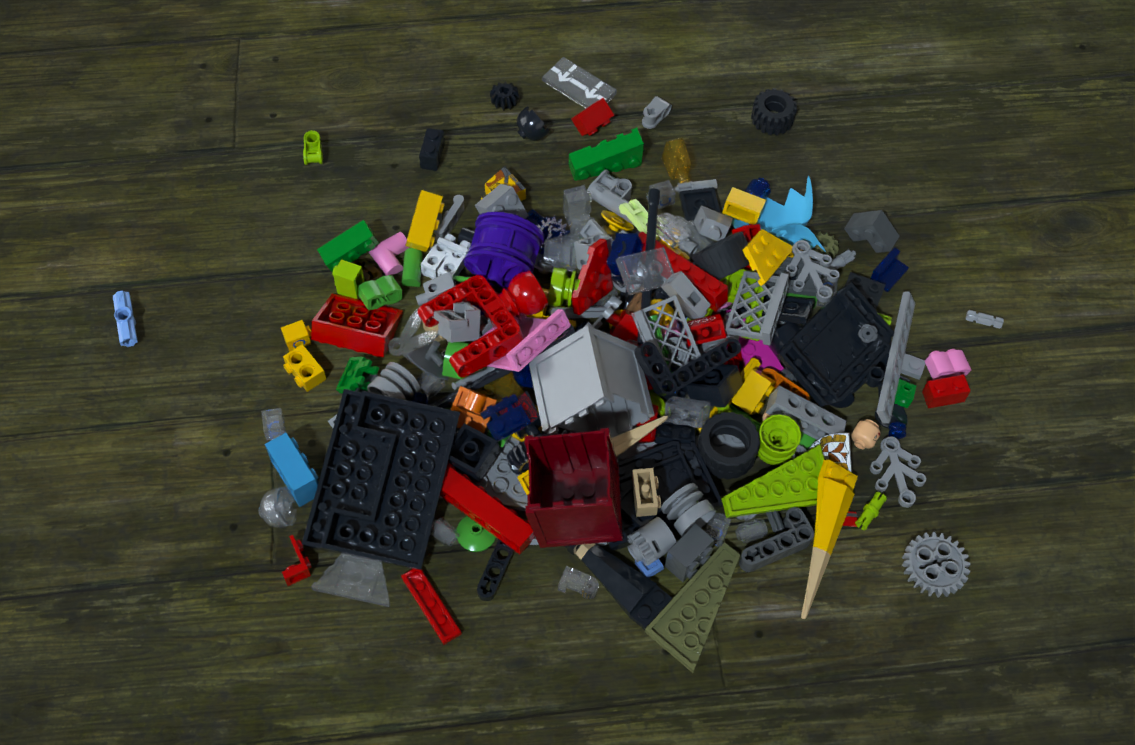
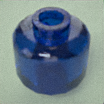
M762 178L752 179L744 192L766 200L771 193L770 184Z

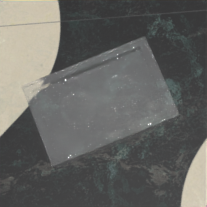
M664 247L616 259L628 295L661 288L663 283L674 273Z

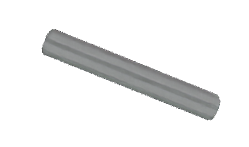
M604 306L590 307L581 315L574 314L573 307L552 308L550 313L552 315L556 310L563 309L567 318H599L607 308Z

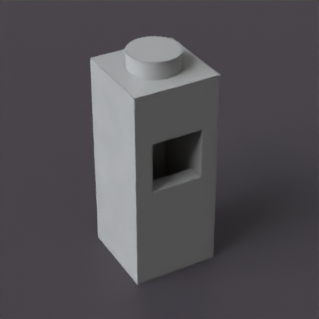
M682 271L673 273L661 286L669 297L676 295L683 313L690 320L703 318L707 314L706 310L711 304Z

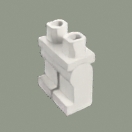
M447 234L444 238L439 237L437 243L421 263L422 275L434 279L450 272L452 277L458 276L465 267L464 258L471 246L470 242L463 240L458 245L455 244L456 238L451 234Z

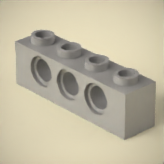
M780 385L769 395L765 413L771 416L781 414L790 417L798 424L801 432L816 440L829 434L844 433L846 420Z

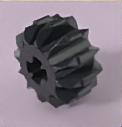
M506 81L504 84L498 82L497 85H493L490 92L492 105H495L496 109L501 107L503 111L505 108L511 110V107L516 106L519 100L517 87H514L513 83L507 84Z

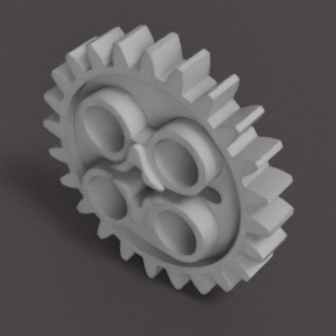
M935 532L930 537L927 533H924L922 537L918 535L915 541L911 540L910 546L906 547V553L902 556L905 560L902 566L907 567L904 574H910L908 582L915 581L916 583L913 587L920 586V593L928 590L929 596L933 592H936L937 598L941 596L942 592L946 597H948L950 591L955 594L958 589L964 586L963 583H966L968 580L966 576L970 573V570L966 569L970 566V562L965 561L968 555H962L965 548H957L956 546L959 542L952 543L951 536L944 539L943 533L939 537L936 536ZM938 550L943 551L946 556L941 555ZM919 555H924L927 560L921 559ZM946 569H950L953 574L947 573ZM926 573L933 575L934 579L927 577Z

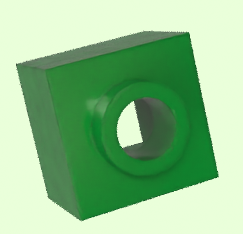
M899 379L894 403L908 408L914 399L917 386Z

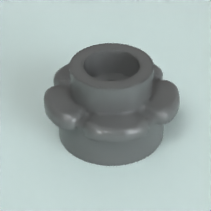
M865 324L859 330L858 335L865 343L875 341L878 336L877 328L873 325Z

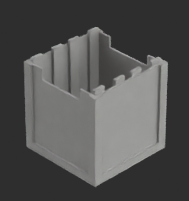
M587 325L529 362L542 431L550 435H557L558 427L575 433L600 431V429L609 428L611 438L622 432L625 433L632 430L633 426L638 423L643 424L654 416L645 374L634 355L637 346Z

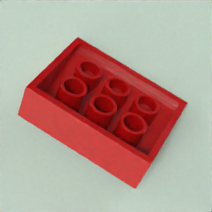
M332 293L312 320L311 340L335 345L339 348L351 349L356 352L372 354L376 357H384L390 348L403 310L387 306L368 310L362 300Z

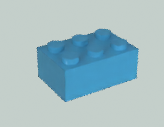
M284 433L266 443L265 447L272 464L298 506L301 507L313 500L319 482L317 480L318 476L313 468L310 469L309 462L304 453H300L296 440L293 437L290 439L287 433Z

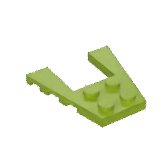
M741 269L719 280L728 286L727 302L734 303L743 273L749 270ZM747 278L746 280L748 285L757 282L752 278ZM761 286L752 289L755 294L764 291ZM748 291L742 294L741 297L746 300L752 297V295ZM763 296V297L759 298L762 303H764V296ZM756 300L747 304L751 307L750 309L759 306ZM708 308L706 310L707 314L704 317L711 316L713 312L712 309ZM763 309L754 313L757 318L762 317ZM751 315L746 317L745 324L754 321ZM758 324L749 328L751 332L760 333L761 330ZM742 337V338H746V339H751V340L759 341V339H753V338H748V337Z

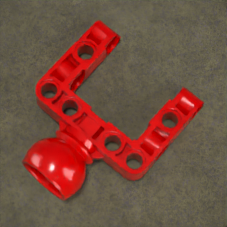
M528 270L515 275L510 281L508 289L502 288V293H496L485 277L475 275L423 304L417 312L426 327H433L439 324L434 319V311L453 310V303L468 302L471 305H478L485 317L490 319L495 330L455 352L449 359L458 376L466 377L506 356L508 352L518 345L524 337L515 317L519 318L520 313L525 315L537 314L548 306V301L539 282L531 271Z

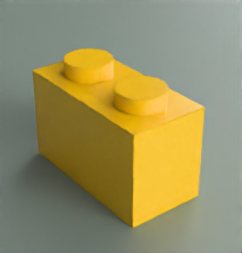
M732 187L722 213L751 225L757 224L766 200Z
M753 369L732 400V403L750 415L756 412L759 413L765 405L763 401L766 396L769 397L775 390L773 386L776 382L758 369Z

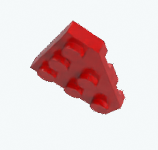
M600 238L589 246L587 264L582 266L578 277L580 280L578 289L574 290L571 296L574 314L581 315L613 290V283L610 279L609 250L607 240Z

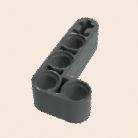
M797 507L788 509L783 520L785 532L743 550L739 560L740 568L743 571H755L809 547L814 537V531L801 509ZM789 517L796 518L798 522L791 521ZM804 534L808 539H802L799 535ZM781 542H787L790 547L783 546ZM767 549L771 551L772 554H765L763 550Z

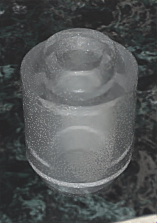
M442 517L434 519L431 535L443 545L447 544L451 547L460 535L457 529Z
M753 519L740 523L736 529L738 540L744 544L761 539L768 533L763 519Z

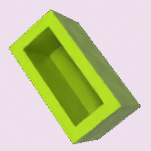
M341 259L332 272L337 293L359 300L358 286L365 282L362 266Z

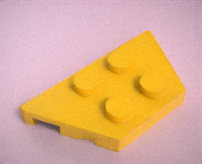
M763 229L742 250L749 261L752 271H757L760 280H758L760 286L768 281L791 253L793 247Z

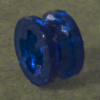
M900 422L889 424L890 431L888 435L896 439H902L906 437L905 430L907 426Z

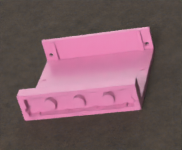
M556 310L547 319L530 318L520 313V317H515V320L520 326L524 339L508 352L506 356L491 363L488 367L518 372L522 370L571 326L564 310ZM492 327V328H491L489 331H487L484 335H486V334L492 332V331L495 330V329Z

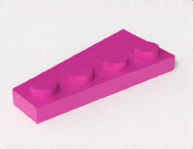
M731 309L726 310L725 314L731 312ZM739 322V326H738L737 328H735V329H738V328L742 327V325H741L740 322ZM739 336L738 341L741 344V364L743 368L754 357L761 363L758 368L761 372L766 368H771L780 373L784 369L768 345L763 344V340L755 341Z

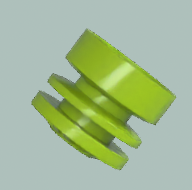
M554 267L549 290V306L560 307L563 301L567 300L568 307H572L571 296L573 291L578 289L580 280L577 279V270H573L571 278H568L567 269Z
M781 414L772 415L765 419L758 431L760 446L757 455L762 461L771 465H782L788 462L794 455L801 439L800 427L795 420Z

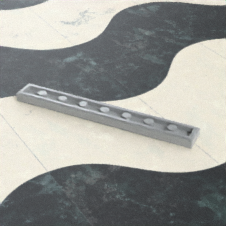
M903 292L877 407V414L882 423H889L891 420L913 318L915 301L910 292Z

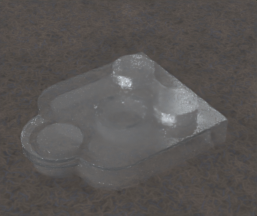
M662 213L657 216L656 234L668 245L675 248L688 241L692 232L689 229L687 220L680 216H673L670 213Z

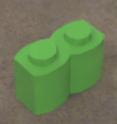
M392 275L380 277L376 281L370 280L358 286V296L368 310H374L383 305H390L402 299V289Z

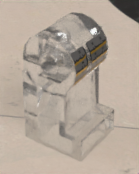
M566 566L558 584V591L566 593L568 588L580 593L585 599H592L597 595L599 583L596 578Z

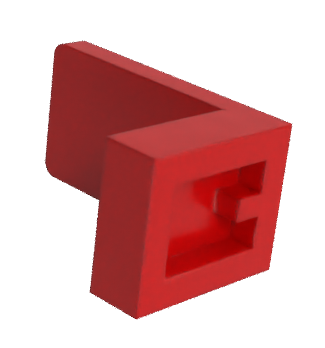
M290 535L289 538L301 564L291 565L282 572L287 586L310 577L308 569L312 568L308 557L303 558L301 554L304 548L300 539L295 540L293 535Z

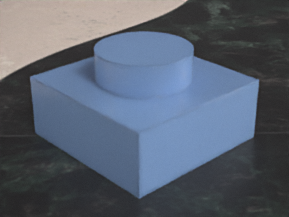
M659 559L648 566H645L641 561H635L638 569L647 578L664 569Z

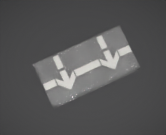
M562 57L542 77L543 82L585 108L601 98H604L608 103L617 93L615 88L565 57Z

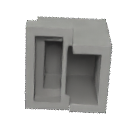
M468 302L453 303V310L434 311V319L439 322L438 334L450 343L479 339L480 310Z

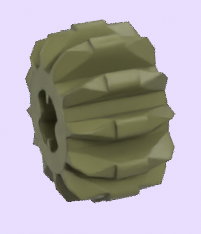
M819 232L815 236L825 251L818 245L811 250L823 255L827 254L833 260L839 250L838 241L834 240V235L828 236V232L825 235Z

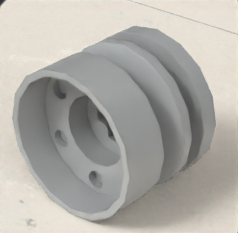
M389 362L386 368L381 371V377H375L367 387L370 393L402 400L412 399L414 394L420 389L415 377L403 366L395 362Z
M690 483L674 492L661 506L662 512L668 514V520L677 519L674 527L681 537L694 524L702 528L716 514V510L708 500L700 501L703 493L698 491L695 483Z

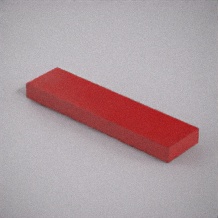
M411 569L401 575L403 582L443 645L460 636L462 633L423 571Z

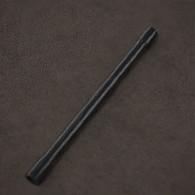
M656 188L649 190L648 198L649 210L641 309L651 306L657 214L660 200V190ZM650 311L645 312L646 316L649 317ZM638 332L637 344L641 345L643 342Z

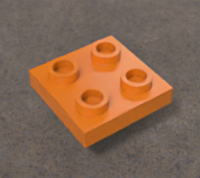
M460 385L451 410L460 412L457 427L461 428L465 423L484 434L497 399Z

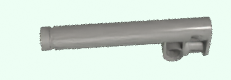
M605 169L587 189L586 196L634 225L619 210L620 204L629 203L632 183L628 179H619L611 176L609 171ZM657 219V224L665 232L663 238L675 240L679 245L678 248L685 252L691 260L692 256L697 252L699 245L693 241L691 242L690 239Z

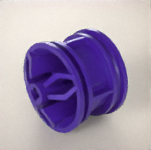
M486 212L480 214L475 222L476 228L471 246L464 258L465 267L472 274L485 277L488 283L494 287L508 288L510 281L520 272L529 270L533 274L537 254L544 242V234L540 228L513 213Z

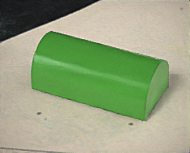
M414 248L405 250L402 286L420 287L421 263L423 261L422 251Z

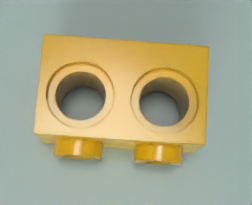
M303 344L283 356L285 370L289 375L292 373L295 376L296 384L300 388L304 387L307 392L326 380L323 368Z

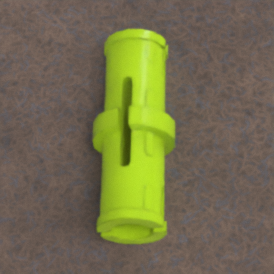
M876 492L870 503L864 506L863 513L855 522L858 528L863 525L861 529L866 530L873 518L878 516L879 509L887 500L884 494L880 498L881 493Z

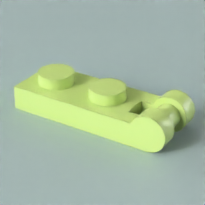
M633 199L629 203L620 204V212L630 219L640 233L644 232L647 234L648 212L637 199ZM658 224L656 228V241L665 235V232Z

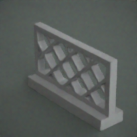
M744 271L725 327V333L763 340L764 345L771 346L789 288V274L781 273L780 277L772 275L767 282H776L775 285L767 289L763 284L761 287L764 291L755 294L752 289L760 286L758 283L760 277L758 273ZM747 278H752L757 282L748 285L746 280ZM749 291L752 297L744 300L741 295ZM768 295L770 300L762 303L759 298ZM756 300L759 306L750 309L747 304ZM744 306L747 312L739 315L736 310ZM763 309L766 314L757 318L754 313ZM751 315L754 321L745 324L742 319ZM738 321L742 325L738 329L731 328V325ZM757 324L761 328L760 333L751 332L749 329Z
M676 295L631 313L642 342L653 343L663 360L669 361L667 366L669 369L672 363L682 366L687 363L690 355L693 357L700 355ZM673 301L676 307L673 315L663 311L666 303ZM650 310L659 312L656 322L649 321L645 312ZM662 314L672 318L668 328L658 324ZM675 319L683 324L681 333L671 330ZM657 327L667 330L663 341L657 339L654 335ZM669 332L679 335L676 346L666 343ZM682 337L690 341L691 345L688 351L678 348ZM664 345L674 348L670 359L662 354ZM677 350L687 354L683 364L673 361ZM654 364V365H653L654 371H655L656 374H658L659 369H658V367ZM700 365L695 367L696 371L700 370ZM679 372L678 375L679 379L684 377L683 373Z

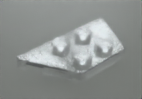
M342 553L335 560V563L324 571V575L311 586L313 591L390 607L383 566L380 561Z

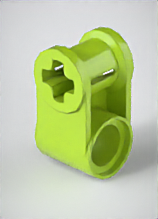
M311 130L304 135L303 159L305 165H308V163L323 164L322 144L319 133Z

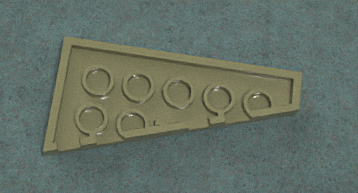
M725 542L645 629L646 634L692 673L740 557V554Z

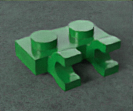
M364 356L350 357L336 390L340 394L343 393L344 389L355 391L359 388L363 391H368L367 387L370 382H364L365 377L362 374L366 372L371 375H377L379 367L371 366L372 361L367 360Z

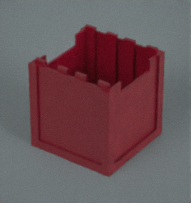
M603 428L600 431L533 437V435L524 436L527 456L529 458V494H527L528 505L525 506V511L540 548L623 541L619 464L609 428Z

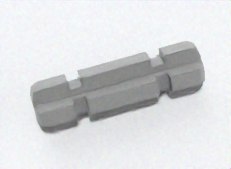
M968 310L966 314L967 321L973 322L975 320L976 323L987 326L993 325V327L999 329L1003 326L1004 319L996 316V318H993V315L981 312L977 314L973 310Z

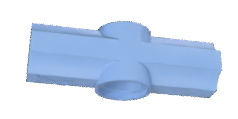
M118 291L113 295L119 341L121 346L131 347L138 342L131 296L129 292Z

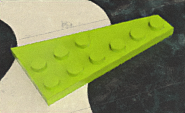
M821 446L814 447L721 498L726 518L788 510L792 507L816 506L818 476L824 461Z

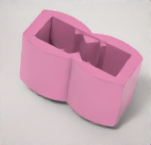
M962 350L933 351L925 360L933 380L959 375L966 376L971 371Z

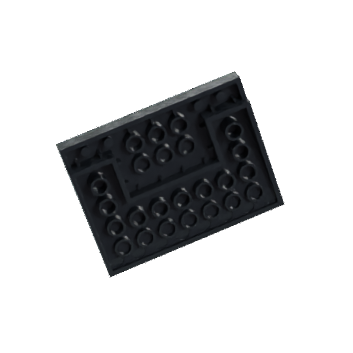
M344 389L302 545L304 547L422 570L460 412L365 391L361 393Z

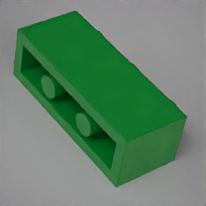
M362 220L317 250L325 265L333 272L334 267L339 264L341 259L348 262L355 261L367 251L373 250L379 242L368 224Z

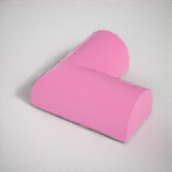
M398 232L375 246L373 250L369 251V254L386 276H393L403 270V266L395 257L409 248L405 246L407 239L402 232Z

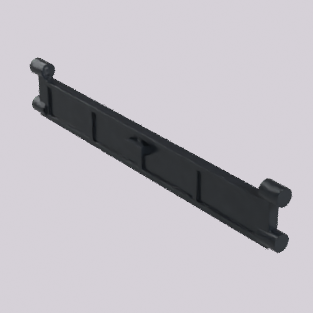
M572 324L541 353L574 334L575 329ZM494 368L495 370L464 387L476 391L497 378L509 374L512 370ZM458 390L438 401L435 399L428 403V405L445 408L454 402Z

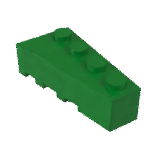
M638 128L631 129L632 133L627 135L623 133L616 135L617 138L609 142L606 140L600 141L596 147L588 146L570 153L568 165L574 181L599 176L605 169L611 173L641 166L644 143Z

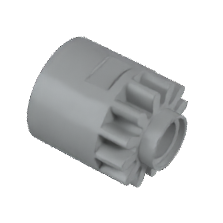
M659 517L654 518L627 536L628 542L631 544L628 546L631 556L635 561L643 562L645 566L650 565L668 553L677 543L669 527Z

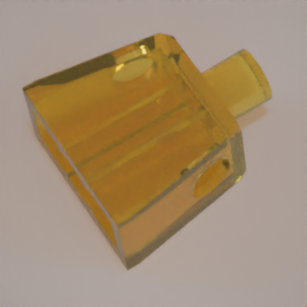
M683 138L666 142L662 160L672 180L678 179L680 183L689 182L688 174L691 168V161Z

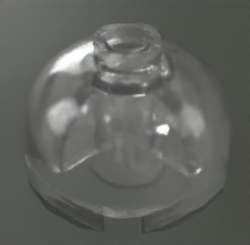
M278 487L263 495L260 502L259 515L269 526L285 528L295 524L297 509L293 510L292 503L295 500L287 487Z

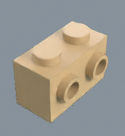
M653 468L633 470L632 487L636 517L657 515L658 508H661L660 495L657 496L656 494L658 478L654 476Z

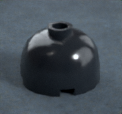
M528 106L518 115L516 124L519 130L517 132L523 139L528 138L531 141H538L550 133L548 128L545 130L543 127L545 124L533 110L529 111Z

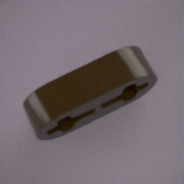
M357 259L354 261L353 264L365 268V271L363 270L365 281L371 280L370 275L373 278L377 277V279L382 277V273L367 260Z

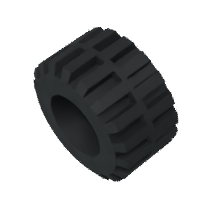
M773 88L772 90L766 89L765 92L761 91L755 97L751 119L753 125H756L757 130H761L762 133L766 132L768 135L775 134L776 136L779 133L784 134L786 130L789 131L791 129L797 111V103L794 101L795 98L790 96V93H785L782 89L776 90V88Z

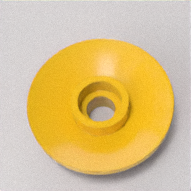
M606 210L601 212L602 217L609 223L608 227L616 232L619 229L633 231L634 226L615 213Z

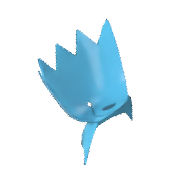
M809 176L805 196L790 188L784 206L770 198H766L763 211L757 224H760L761 229L792 246L797 241L804 240L809 243L811 249L818 245L825 251L816 236L805 227L811 219L813 209L812 185ZM733 218L731 223L735 229L751 225L741 220L738 221Z

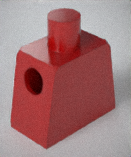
M624 309L620 316L613 312L608 319H605L606 322L613 325L610 329L612 336L638 346V330L631 315L634 312Z

